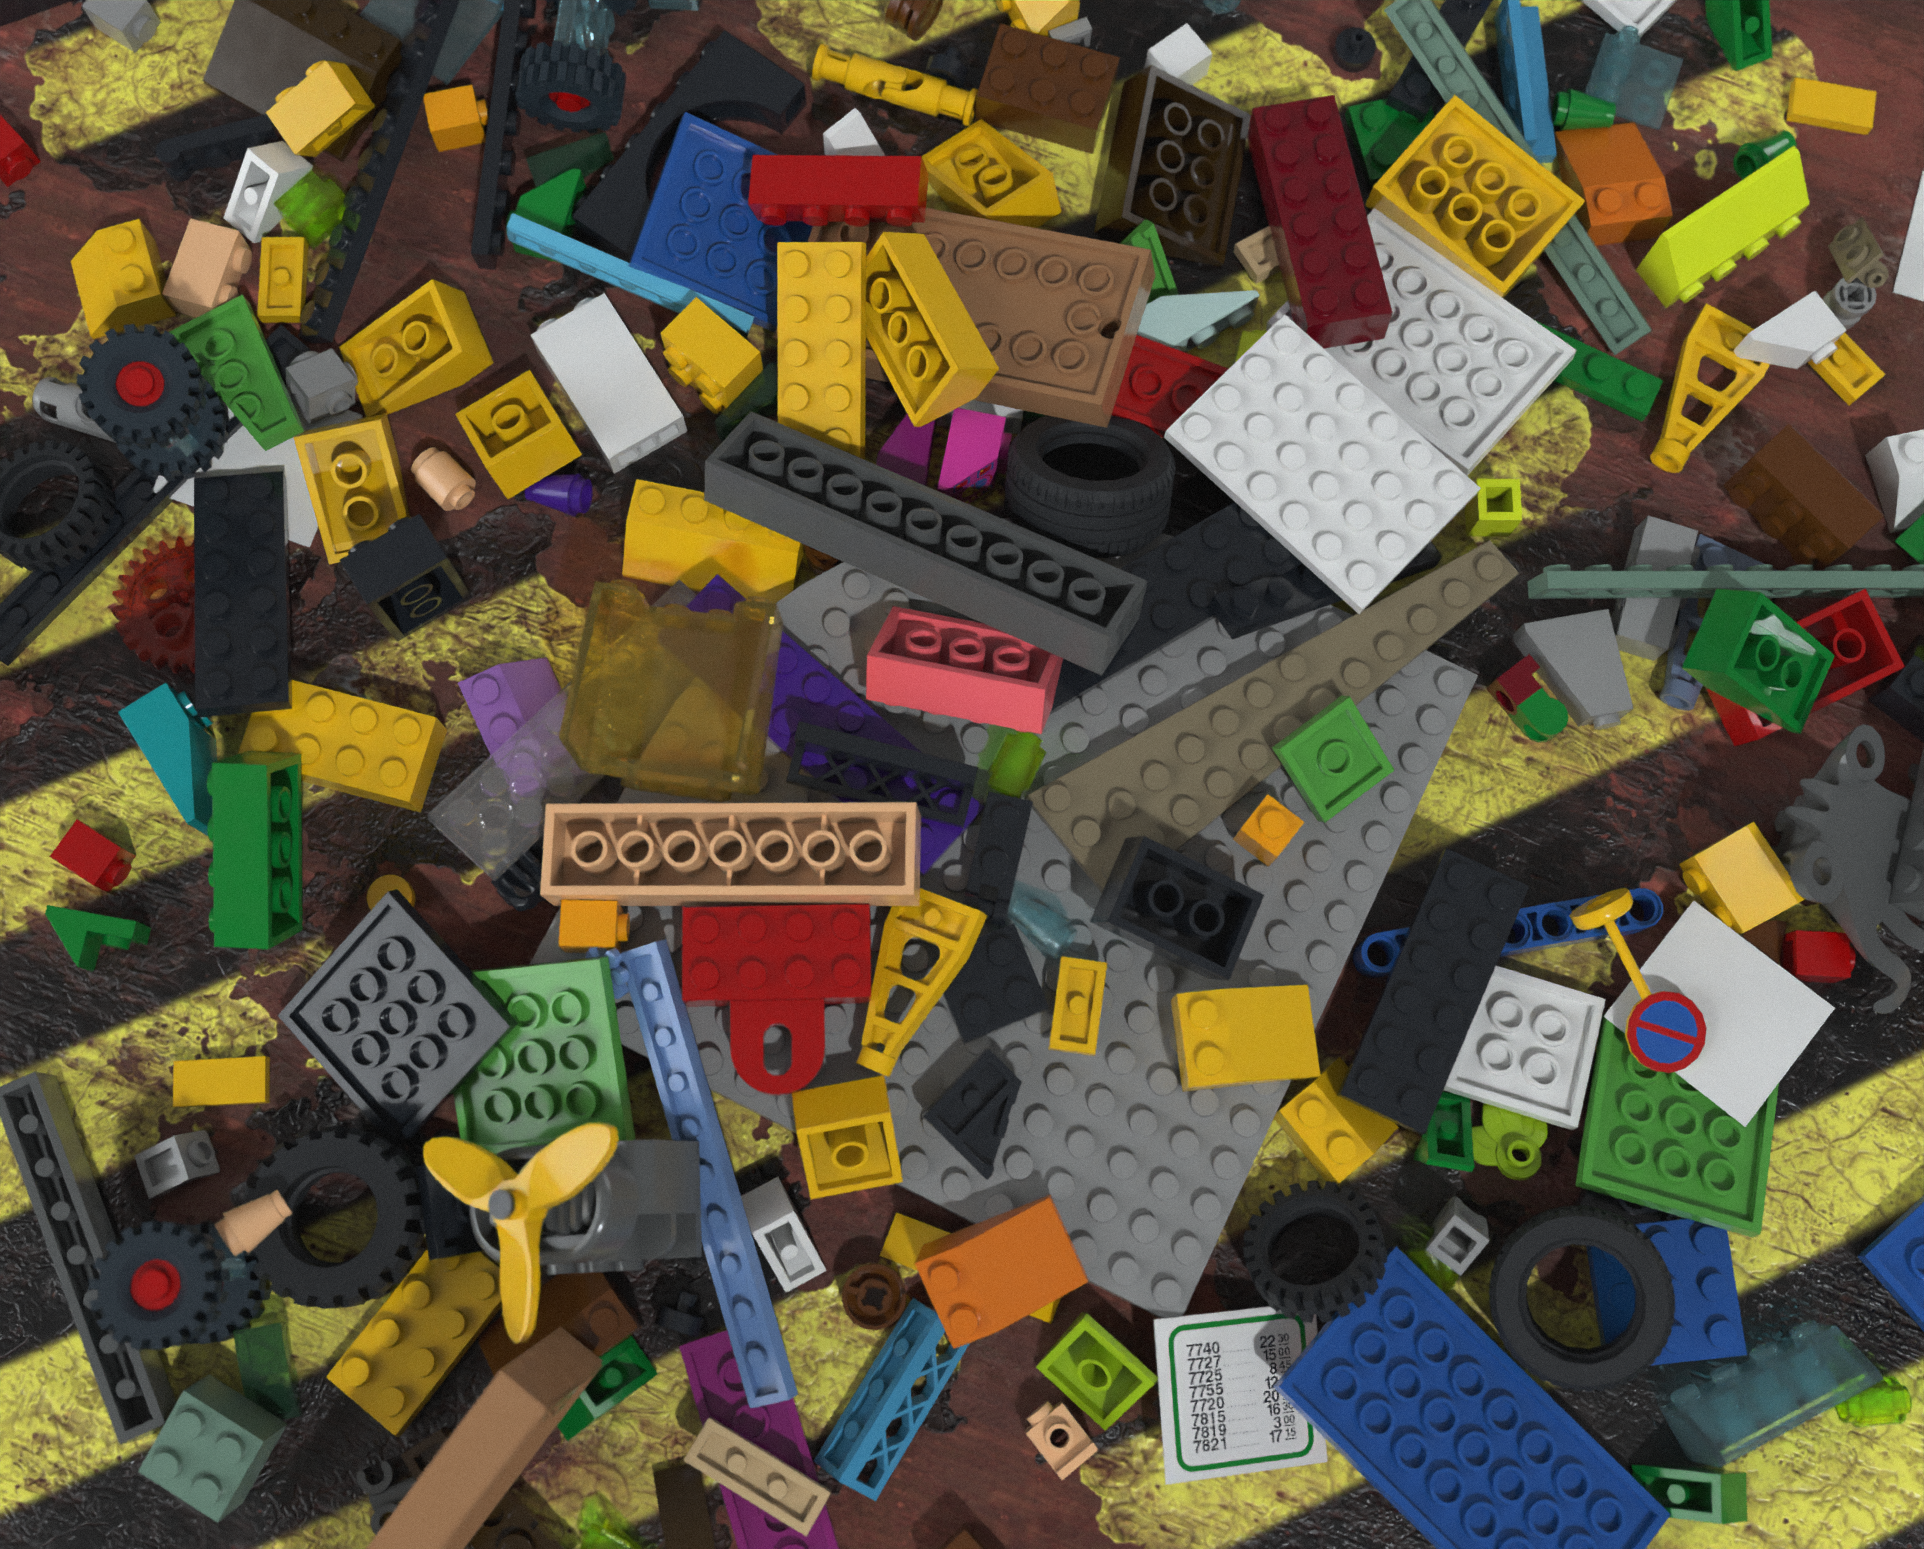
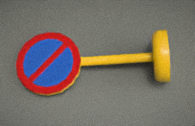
M1627 888L1616 889L1585 902L1573 910L1569 917L1575 927L1580 930H1590L1604 925L1641 997V1000L1633 1006L1626 1020L1625 1029L1628 1048L1635 1059L1652 1071L1672 1073L1685 1069L1698 1058L1705 1045L1707 1028L1703 1014L1691 999L1680 993L1668 991L1651 993L1614 921L1631 909L1634 902L1633 897Z

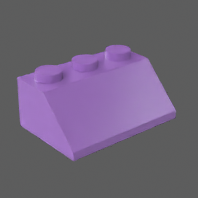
M547 657L498 664L458 682L508 795L520 811L601 774Z

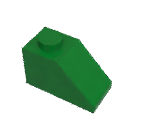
M1705 0L1707 23L1732 70L1739 71L1773 58L1769 0Z
M572 168L521 195L516 210L509 212L506 226L511 214L514 213L572 238L575 230L572 217L574 208L580 198L586 195L587 191L582 171ZM512 242L516 253L558 262Z
M632 1336L600 1357L603 1361L601 1363L602 1367L557 1425L567 1442L658 1375Z
M1632 1465V1477L1671 1514L1669 1518L1716 1524L1747 1522L1746 1472L1697 1467Z

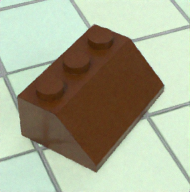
M576 1264V1273L558 1274L540 1287L535 1327L527 1342L514 1343L505 1326L504 1316L485 1328L477 1339L495 1377L502 1368L559 1327H562L600 1358L645 1325L607 1271L577 1273Z

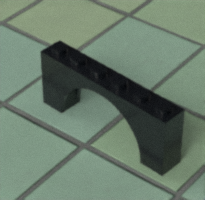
M724 30L715 42L710 41L704 47L700 55V61L690 72L686 71L680 76L676 83L675 91L668 100L660 102L654 108L650 116V122L641 133L636 132L630 137L625 146L624 153L615 164H609L603 170L599 184L591 194L582 196L577 202L572 217L578 235L602 252L629 263L650 206L653 176L661 159L671 148L683 114L687 112L708 123L721 121L752 122L766 126L783 135L807 105L805 84Z

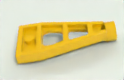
M1707 303L1699 312L1682 343L1661 437L1650 455V459L1655 466L1670 473L1682 471L1691 451L1764 377L1770 366L1768 363L1738 358L1733 350L1754 329ZM1706 356L1736 373L1734 381L1725 390L1718 392L1698 381L1697 373L1702 357ZM1688 394L1712 407L1711 412L1700 425L1681 415Z
M920 888L919 906L891 907L884 923L872 985V1001H869L861 1042L863 1047L856 1060L857 1064L890 1078L899 1054L969 959L987 918L986 914ZM911 938H919L934 944L940 950L938 961L928 975L920 980L905 977L901 971L903 949L906 942ZM896 985L912 990L916 994V999L908 1014L899 1023L887 1020L884 1014L890 991ZM878 1043H882L885 1046L883 1053L877 1051Z

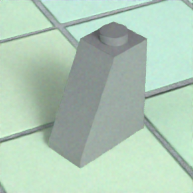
M1609 609L1524 623L1513 634L1515 645L1525 657L1530 654L1540 668L1536 672L1555 697L1564 704L1568 714L1578 726L1593 724L1595 730L1611 728L1621 724L1620 719L1634 709Z

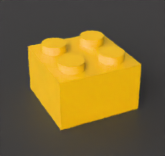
M697 297L660 333L665 348L663 354L668 360V372L683 387H687L690 384L700 393L699 399L715 414L721 411L732 420L766 385L760 351Z
M530 370L455 414L487 471L507 499H510L582 455Z

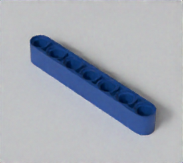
M1647 888L1629 890L1634 902L1642 907L1644 917L1642 921H1638L1628 911L1614 920L1622 936L1635 934L1647 929L1661 919L1663 903L1654 891ZM1600 895L1520 908L1512 926L1515 932L1514 944L1505 943L1500 957L1610 938L1604 925L1600 926L1599 929L1580 930L1575 927L1569 917L1570 913L1577 907ZM1544 916L1552 917L1557 922V936H1551L1544 931L1542 926ZM1409 927L1375 933L1361 941L1353 952V963L1356 970L1368 978L1388 976ZM1369 945H1377L1384 950L1386 954L1384 966H1376L1369 961L1367 956Z

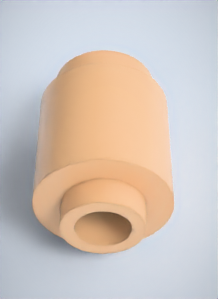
M432 447L422 452L413 462L411 471L415 475L416 483L443 510H461L473 500L475 496L473 491L476 485L475 479L446 451H439L437 448Z

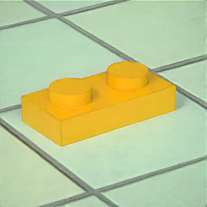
M262 237L257 316L262 323H301V312L306 305L309 248L305 237Z
M1844 333L1834 343L1838 349L1832 355L1817 365L1812 360L1807 363L1850 406L1886 374Z
M1061 956L1048 1050L1095 1056L1107 970L1106 962Z

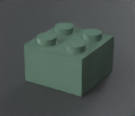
M209 1374L183 1390L138 1472L218 1523L244 1502L286 1428L287 1423Z

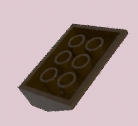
M235 0L204 75L203 82L205 85L261 116L265 115L277 103L275 99L280 92L289 87L297 86L307 77L305 75L307 69L316 62L328 60L347 64L375 107L323 150V152L343 162L386 102L388 97L386 93L388 81L397 72L402 59L400 55L402 42L397 37L331 0Z
M1152 65L1125 81L1122 87L1094 233L1116 243H1121L1135 228L1147 219L1154 223L1166 256L1215 266L1223 265L1251 115Z

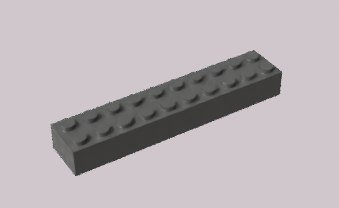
M752 411L705 460V501L1097 674H1103L1139 620L1147 580Z

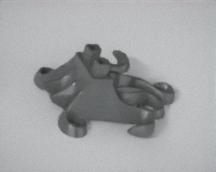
M1863 724L1848 732L1834 747L1814 779L1800 780L1804 794L1796 797L1793 806H1788L1784 811L1778 812L1774 825L1776 832L1781 835L1778 846H1771V848L1791 876L1796 892L1810 902L1821 903L1842 927L1860 955L1873 967L1893 979V984L1888 994L1873 1003V1010L1876 1013L1885 1014L1897 1009L1906 999L1911 988L1912 975L1908 966L1881 941L1877 933V925L1899 941L1919 951H1924V930L1916 926L1906 916L1904 911L1889 904L1911 800L1887 790L1874 780L1883 771L1885 748L1878 732L1872 726ZM1859 744L1863 746L1866 752L1867 762L1865 768L1861 767L1857 760L1856 752ZM1912 763L1908 768V777L1915 785L1919 765Z

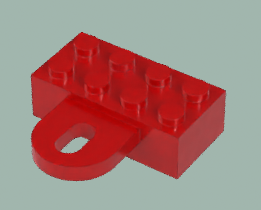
M870 904L683 907L682 1001L687 1007L730 1006V1052L732 1062L739 1076L754 1090L767 1095L783 1096L800 1091L809 1085L819 1073L825 1057V1004H864L872 1001ZM777 1025L788 1028L792 1035V1064L790 1069L782 1075H772L765 1068V1034L771 1027Z

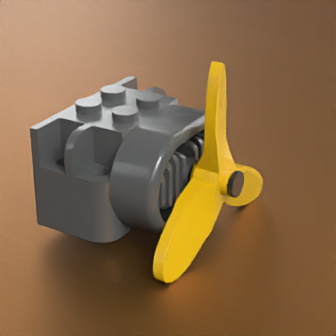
M587 1123L561 1135L550 1144L509 1148L500 1151L496 1155L477 1144L454 1137L433 1138L424 1145L423 1156L427 1168L445 1189L464 1203L470 1205L471 1225L479 1245L490 1257L500 1262V1291L503 1316L508 1334L514 1343L527 1342L535 1327L540 1289V1265H547V1275L576 1273V1264L577 1273L644 1270V1260L702 1257L699 1141H618V1131L615 1126L607 1123Z

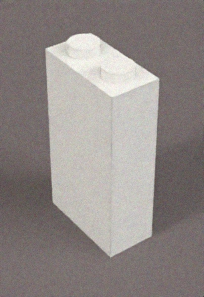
M605 293L596 298L589 297L582 300L575 306L573 311L559 319L552 318L543 322L537 331L531 334L538 354L614 474L687 432L682 413Z

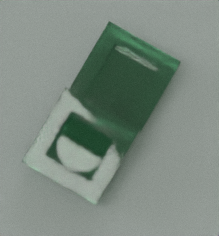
M286 1322L234 1331L235 1348L245 1397L281 1420L303 1416L297 1369L291 1368Z

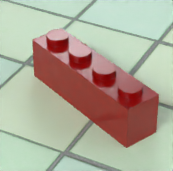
M753 155L748 205L758 221L773 226L784 225L786 221H803L811 226H824L828 222H845L851 226L864 227L869 225L870 222H887L895 227H908L912 223H925L929 174L922 156Z

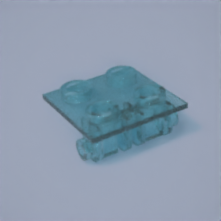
M1624 26L1616 35L1606 33L1585 94L1616 103L1615 116L1659 130L1683 59L1639 44V31L1634 26Z

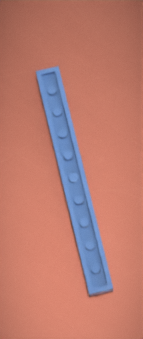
M666 939L620 953L622 956V967L626 968L629 973L630 979L627 985L672 1140L699 1141L702 1245L749 1407L755 1408L790 1400L798 1395L686 1006L682 1001V993Z

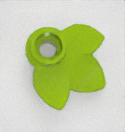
M1483 1103L1481 1114L1482 1126L1472 1127L1474 1160L1481 1165L1497 1166L1501 1173L1510 1179L1526 1180L1534 1176L1542 1162L1539 1148L1547 1139V1123ZM1518 1150L1526 1156V1161L1516 1160L1512 1155V1151Z

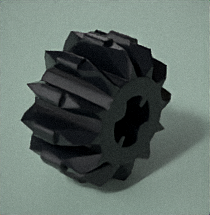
M544 835L529 837L521 845H515L509 854L504 855L505 859L495 868V874L492 877L491 883L497 889L500 897L509 906L512 905L518 912L535 908L539 902L546 901L540 895Z

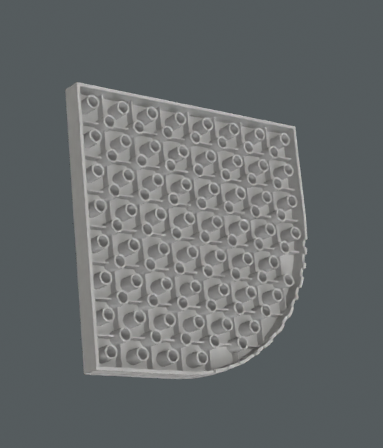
M1003 518L1004 520L1012 523L1010 518ZM1160 533L1150 544L1138 551L1123 556L1095 559L1120 569L1174 538V536ZM845 562L800 585L763 612L768 619L922 753L978 767L972 797L983 805L984 809L988 792L1025 800V796L1353 616L1332 605H1328L1233 640L1215 617L1052 713L1048 717L1042 734L1019 732L1012 728L987 723H975L971 720L942 714L934 715L927 711L902 706H889L882 702L866 699L867 654L893 606L979 622L975 619ZM1425 650L1356 706L1390 761L1394 771L1327 822L1317 821L1284 766H1281L1176 851L1264 894L1230 980L1208 979L1091 923L1090 920L1102 894L1101 891L1034 810L1031 809L1005 926L1015 924L1049 1005V1010L963 1045L943 995L940 997L899 1054L890 1078L884 1076L903 1182L896 1183V1185L973 1224L1051 1194L1087 1274L1088 1282L1161 1319L1183 1316L1291 1080L1182 1092L1171 999L1178 993L1206 990L1308 985L1315 1030L1478 675ZM696 677L676 701L645 750L617 803L839 802L830 794L788 784L786 779L792 760ZM800 768V775L810 777ZM1267 794L1304 821L1297 833L1269 867L1233 840ZM984 811L924 877L920 874V888L958 903H963ZM981 884L978 897L996 901L999 888ZM622 906L623 914L630 915V936L628 942H621V953L666 939L682 993L683 907L726 906ZM870 906L872 985L884 923L892 906ZM561 907L530 964L586 958V953H565L559 947ZM986 918L978 937L1003 928V926L991 924L992 919ZM919 938L909 939L904 946L901 960L903 975L913 980H920L926 977L932 969L929 957L939 954V947ZM1061 956L1107 963L1095 1056L1048 1050ZM899 985L894 986L890 991L884 1010L886 1019L894 1023L903 1021L916 999L915 992ZM628 992L620 999H615L621 1045L649 1059L630 992ZM869 1003L825 1004V1057L823 1065L814 1080L802 1090L882 1076V1074L856 1063L863 1047L861 1042ZM686 1006L710 1091L797 1134L792 1094L772 1096L760 1093L746 1084L737 1073L730 1052V1006ZM777 1025L771 1027L765 1034V1068L772 1075H782L790 1069L792 1064V1035L788 1028ZM878 1043L877 1051L883 1053L885 1046L882 1043ZM985 1048L990 1049L1022 1081L1016 1101L1009 1113V1124L1004 1139H1001L993 1164L995 1166L993 1174L988 1180L984 1179L921 1116Z

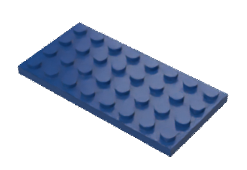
M1397 1246L1390 1247L1387 1250V1263H1384L1385 1274L1383 1280L1376 1279L1378 1289L1372 1296L1365 1292L1366 1303L1359 1309L1353 1303L1348 1304L1351 1314L1342 1318L1338 1311H1336L1332 1316V1321H1328L1273 1386L1437 1549H1646L1671 1515Z

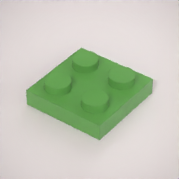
M1340 696L1272 747L1317 821L1324 823L1394 771L1393 766L1350 696Z

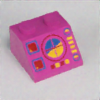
M962 408L954 409L937 491L969 504L995 487L997 473L1005 475L1007 470L1012 434L1004 432L1006 417Z

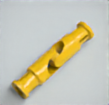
M820 44L815 55L812 80L820 81L821 79H826L843 84L848 91L875 99H882L935 117L940 113L962 120L963 125L969 126L973 121L976 112L977 89L967 91L947 85L945 79L891 65L885 61L854 53L853 56L829 50V45ZM906 84L911 85L915 89L905 91Z

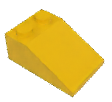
M982 119L922 156L929 174L928 182L953 213L1032 228L1042 226L1061 213L1053 173Z
M434 279L427 282L339 347L344 361L348 362L356 373L358 385L355 386V389L367 417L384 413L388 415L462 386L494 363L465 293Z
M387 413L308 429L293 437L329 565L339 563L340 559L346 557L349 550L356 544L365 540L373 541L387 533L388 528L397 520L410 517L399 458Z
M1308 985L1206 990L1178 993L1171 999L1182 1092L1321 1076Z

